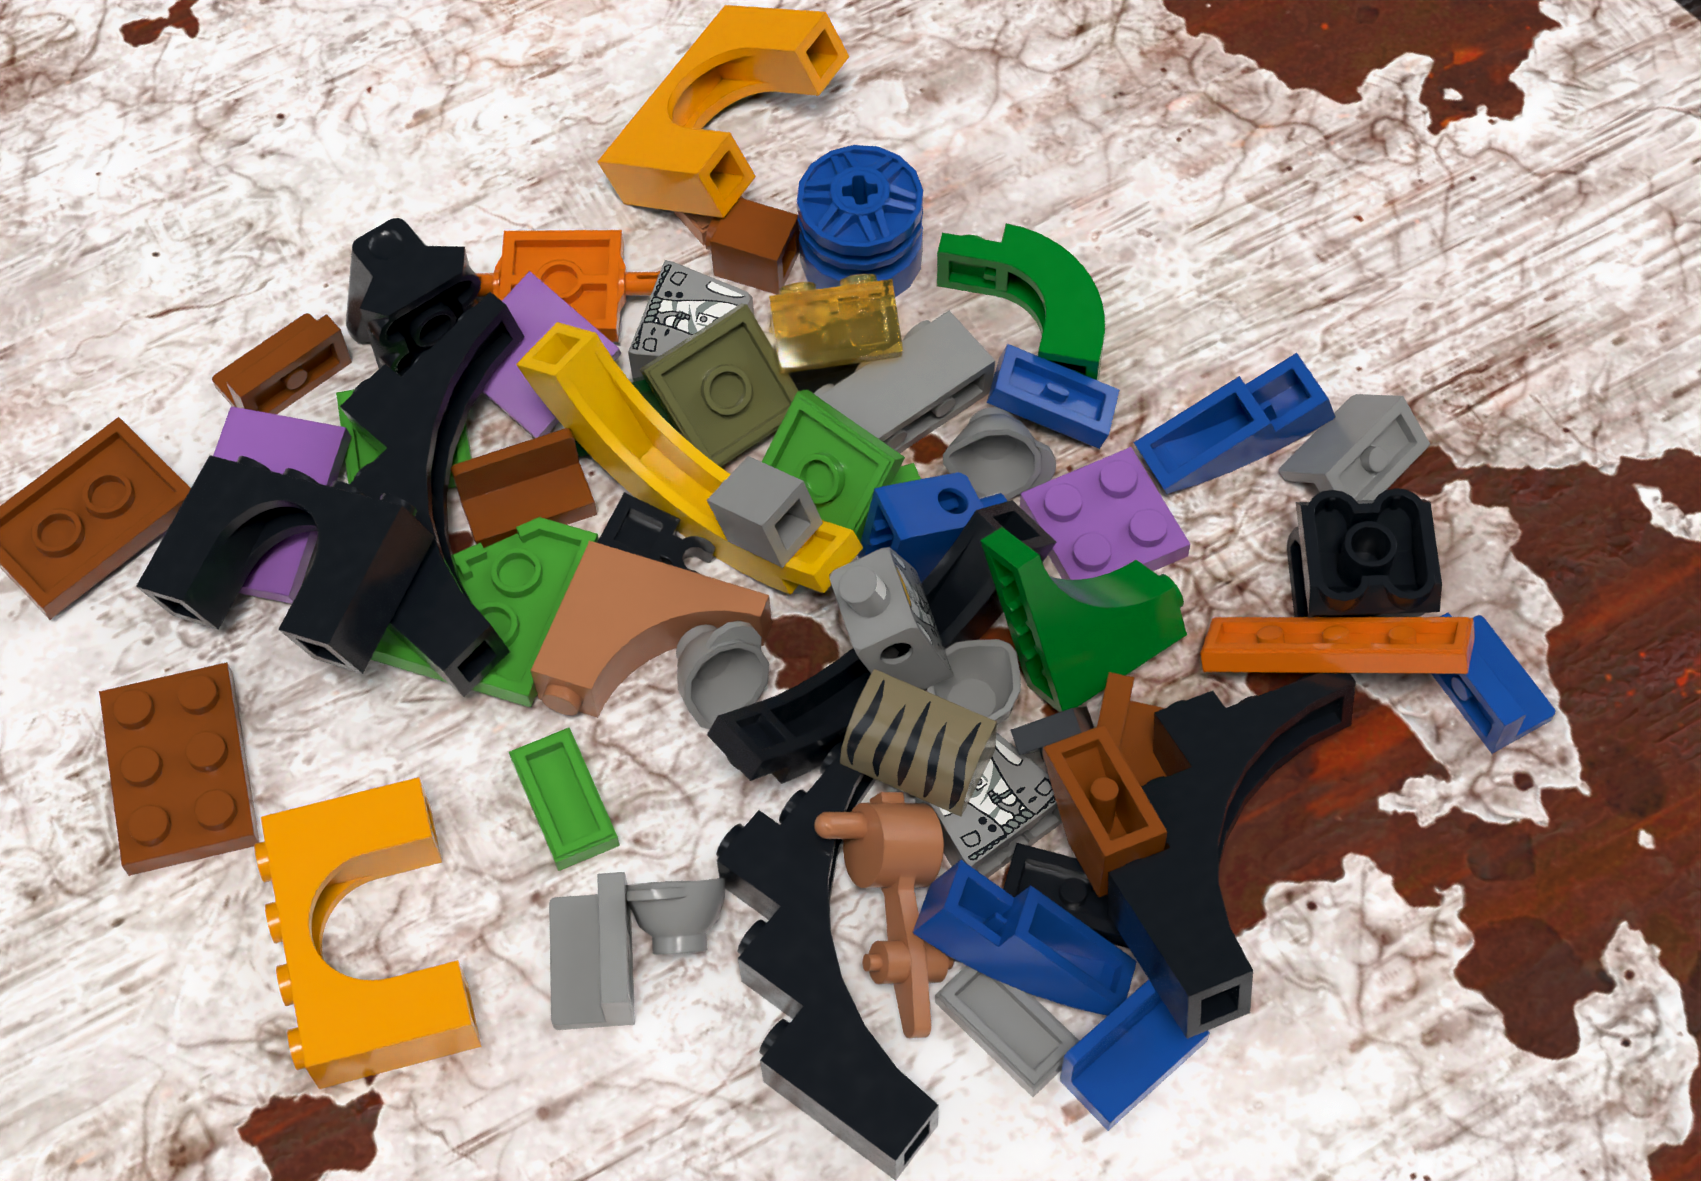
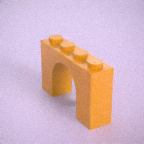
M724 5L597 162L624 204L724 218L756 176L730 132L704 130L703 127L725 107L753 94L784 92L819 96L850 56L826 12Z
M420 777L262 816L261 822L265 841L255 843L254 849L261 878L264 883L272 881L276 902L265 904V912L273 942L275 944L283 942L287 964L276 966V974L285 1006L294 1004L298 1027L288 1029L287 1036L296 1070L306 1068L317 1087L323 1089L482 1047L469 985L458 960L387 979L361 980L336 971L323 958L322 939L326 923L334 908L348 893L369 881L442 863L431 806Z

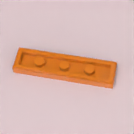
M1469 617L1212 618L1201 650L1203 672L1468 674L1475 640L1474 620Z

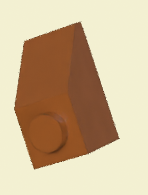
M1105 724L1043 747V758L1068 844L1097 896L1107 895L1108 872L1120 868L1133 860L1146 858L1164 851L1167 830Z

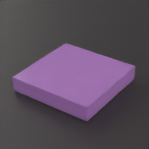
M529 271L502 300L510 310L524 338L493 372L482 393L532 437L537 438L548 434L559 421L516 364L556 322L597 333L614 361L621 355V351L613 342Z

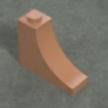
M589 541L530 670L538 699L542 700L550 709L564 715L573 716L581 712L598 718L612 693L631 673L649 660L677 648L681 637L687 631L699 625L707 624L720 628L728 622H747L762 637L761 646H764L772 626L770 597L761 592Z

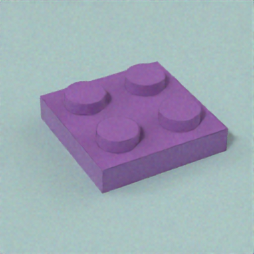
M1132 447L1020 493L1021 509L1057 542L1048 556L1062 579L1077 580L1098 577L1120 569L1134 560L1155 571L1188 557L1190 542Z

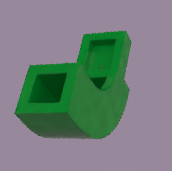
M1007 223L1005 224L1001 242L985 240L977 235L968 234L961 236L942 232L937 251L938 287L996 296L1016 303L1033 317L1041 331L1042 338L1038 357L1099 380L1105 334L1104 308L1092 277L1074 255L1040 233Z

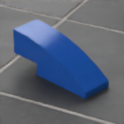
M1296 352L1247 384L1238 376L1139 438L1134 444L1165 493L1169 494L1220 477L1264 458L1301 439L1336 417L1329 398Z
M959 860L930 884L912 932L949 957L992 979L1037 997L1106 1016L1127 999L1137 963L1135 959L1031 885L1014 898L963 860Z

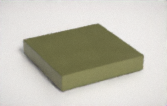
M743 303L639 369L676 431L720 467L778 430L798 392L747 304Z

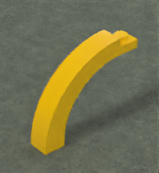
M556 322L516 364L533 390L564 428L571 429L574 439L621 486L635 498L681 519L678 529L680 534L685 537L698 536L707 539L715 546L714 557L741 573L789 595L799 585L825 593L831 586L829 574L833 570L850 563L863 549L854 530L822 520L823 524L783 568L728 542L707 499L731 474L695 448L650 405L614 361L597 333Z

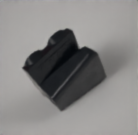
M393 218L384 222L353 242L346 328L349 335L356 342L371 343L379 369L386 364L401 377L412 367L414 361L421 353L431 349L456 325L458 319L466 310L475 307L479 303L477 295L481 289V280L469 266L465 247L427 246L407 222L400 218Z
M1394 488L1385 490L1375 500L1356 501L1352 496L1343 491L1327 490L1315 495L1310 502H1296L1298 527L1293 529L1287 541L1294 617H1419L1424 615V613L1440 612L1442 579L1430 501L1420 499L1417 494L1409 490Z

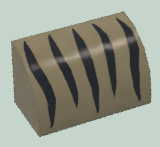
M874 669L861 693L847 727L841 748L840 764L961 817L995 751L997 721Z

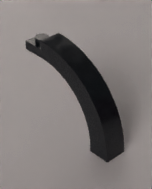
M1013 500L975 510L956 541L921 583L944 649L956 642L979 640L1003 614L980 540L1003 527L1038 553L1042 563L1057 543ZM906 643L893 644L899 651L897 658L905 655L911 648V645ZM852 648L835 662L802 683L763 701L718 715L707 736L727 756L728 761L750 781L772 774L783 784L821 766L831 749L840 741H844L850 719L871 672L859 659L854 648Z

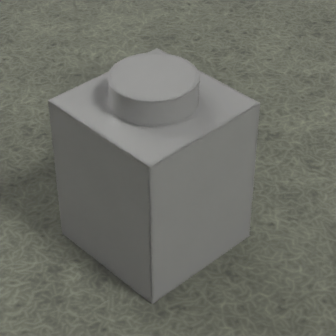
M747 456L707 499L728 542L782 568L823 524L803 480L750 456Z

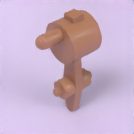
M881 792L870 798V803H860L851 812L821 813L815 819L814 829L821 838L843 839L846 869L855 885L860 888H881L884 893L888 941H875L872 944L869 954H865L863 957V968L865 971H869L872 980L876 984H894L904 1035L907 1038H926L931 1032L929 983L942 982L948 970L952 969L954 959L912 933L919 916L914 888L928 887L936 879L944 852L943 833L939 818L929 805L924 803H905L903 792Z

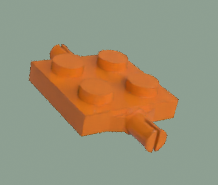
M622 230L504 231L502 256L495 266L494 273H476L481 280V289L477 297H485L491 292L502 301L530 271L611 342H619L620 312L627 296H650L660 271H626L623 261L624 241Z

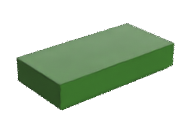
M570 727L509 751L512 764L558 871L620 846L618 836Z

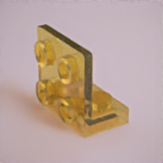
M858 274L841 279V286L816 289V284L813 282H798L781 287L779 295L769 296L767 324L769 333L774 334L779 374L902 357L903 345L892 279L877 281L875 274Z

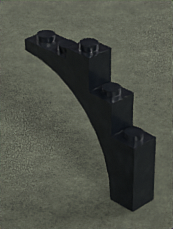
M491 292L475 307L466 310L460 316L456 325L431 349L421 353L414 361L412 367L401 377L384 364L369 379L362 381L354 389L352 395L340 406L361 437L381 453L373 462L366 464L357 472L350 485L372 498L380 499L383 493H388L407 501L417 510L415 518L434 536L425 557L387 628L463 697L510 652L491 624L475 608L464 589L457 571L448 532L447 492L454 452L471 408L493 372L524 338L507 305Z
M1350 673L1308 674L1299 678L1296 682L1259 696H1249L1238 704L1227 708L1215 692L1210 691L1189 700L1174 702L1167 708L1154 712L1153 753L1167 777L1154 778L1141 787L1167 830L1164 851L1146 858L1133 860L1120 868L1108 872V916L1187 1039L1250 1013L1253 969L1230 927L1219 886V868L1225 844L1245 805L1276 770L1308 746L1351 726L1356 681Z
M840 741L824 759L820 768V774L822 775L809 791L806 792L803 789L797 791L786 803L779 817L781 824H778L758 810L745 827L742 824H737L725 835L717 849V867L719 878H725V889L769 920L767 923L762 919L755 922L739 944L737 952L740 954L738 963L741 982L793 1019L790 1023L785 1019L780 1020L767 1034L760 1047L759 1053L763 1055L760 1059L763 1082L896 1181L937 1128L939 1105L895 1066L870 1033L841 975L831 934L830 899L838 854L842 847L843 839L821 838L814 829V822L817 816L823 812H851L856 805L862 802L876 779L840 764L841 748L843 745V741Z

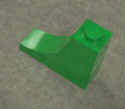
M1003 527L980 540L1027 686L1058 712L1078 707L1103 691L1106 687L1109 672L1127 675L1187 635L1180 610L1184 605V600L1179 588L1170 577L1165 574L1157 575L1137 560L1098 577L1067 580L1049 576L1040 555Z

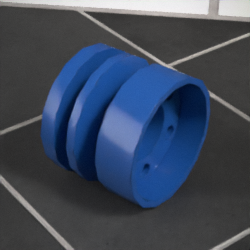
M851 145L831 150L810 164L799 181L797 195L800 262L807 281L822 296L843 305L868 307L891 301L910 288L921 270L923 252V187L916 170L898 154L878 146Z

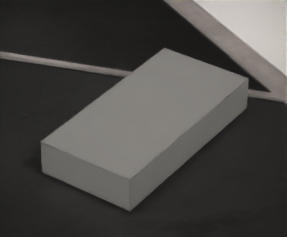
M967 965L935 995V1003L1032 1097L1041 1091L1062 1070L1064 1055L1079 1042L1031 994L992 979Z

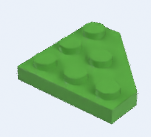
M541 517L517 526V534L483 548L482 544L478 543L453 554L460 581L470 600L510 650L472 690L527 707H532L537 695L530 670L589 541L597 543L599 540L597 533ZM388 628L386 629L370 660L446 682Z

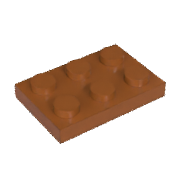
M118 417L0 506V568L41 612L51 620L166 531L191 488Z
M227 662L99 691L121 865L128 876L254 847L255 843H259L234 677Z

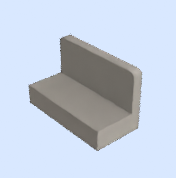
M1355 394L1334 413L1336 418L1321 426L1279 468V472L1285 481L1315 483L1319 492L1337 490L1349 494L1356 501L1375 500L1431 444L1404 396Z
M625 872L597 874L598 894L555 897L549 902L551 1022L556 1030L635 1025L631 908L629 901H627L626 885L628 884Z

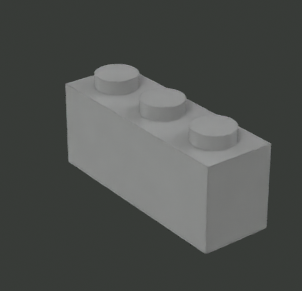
M949 310L932 322L925 320L918 323L905 335L902 342L885 353L875 352L869 355L858 365L853 374L835 386L833 384L824 385L813 394L895 451L901 453L989 394L994 376L995 360Z

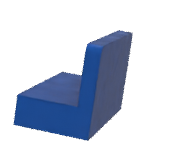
M1447 612L1446 614H1444V615H1442V616H1440V617H1452V616L1449 614V612ZM1481 615L1473 617L1475 640L1468 674H1431L1491 754L1550 722L1556 711L1486 619Z
M1147 980L1064 1055L1060 1082L1109 1131L1207 1042L1210 1032L1205 1031L1187 1039L1150 980Z

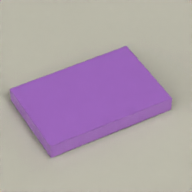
M231 406L213 456L235 462L239 456H246L260 462L273 472L283 474L286 468H292L305 473L319 484L331 486L333 481L338 478L351 435L347 428ZM310 531L295 534L270 548L252 568L239 594L292 604L301 588L318 538V532Z

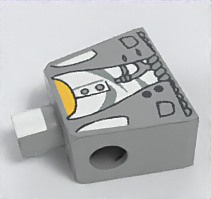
M665 260L628 351L632 379L643 376L639 370L640 368L741 303L747 304L754 315L753 297L745 290L678 263ZM764 332L776 352V341L781 340V336Z
M890 547L881 548L839 567L829 574V579L852 646L859 659L871 674L876 669L922 690L954 676L917 571ZM906 643L911 645V648L905 655L897 658L899 651L893 644Z
M997 732L995 751L961 817L915 797V803L927 804L936 812L943 833V853L950 865L953 866L959 860H963L986 878H989L1012 860L1016 843L1032 846L1062 823L1048 773L1026 755H1019L1017 748Z

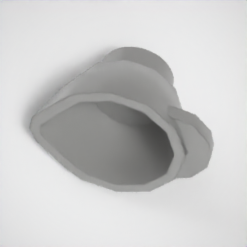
M998 407L985 408L975 413L967 426L943 454V464L950 474L960 472L966 475L978 498L1002 493L1009 500L1024 491L1050 481L1056 470V458L1050 447L1035 440L1020 420L1015 419L1010 412Z
M734 621L728 622L720 628L707 624L699 625L687 631L678 642L676 648L678 691L689 712L700 727L710 729L718 715L756 703L768 684L769 662L761 651L762 637L750 623Z
M999 639L967 640L956 642L946 648L945 651L954 676L927 688V692L997 721V725L1006 720L1021 690L1017 652L1011 644Z
M725 878L626 885L627 901H629V906L638 926L652 936L653 954H678L707 950L706 933L718 921L725 898Z

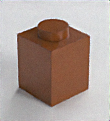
M739 198L724 218L713 217L707 231L705 247L712 254L714 276L780 296L800 253L798 215Z

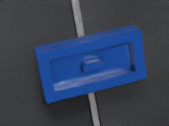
M1007 344L999 357L987 403L1100 449L1109 436L1120 390Z

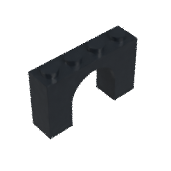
M209 455L136 587L171 615L219 630L245 580L258 560L270 548L290 536L303 532L317 531L318 547L313 565L278 630L313 659L363 674L425 557L434 536L415 518L417 514L416 508L395 495L383 493L380 499L366 496L359 489L342 481L335 480L331 486L319 484L305 473L292 468H286L284 473L281 474L271 471L265 465L246 456H239L235 462Z

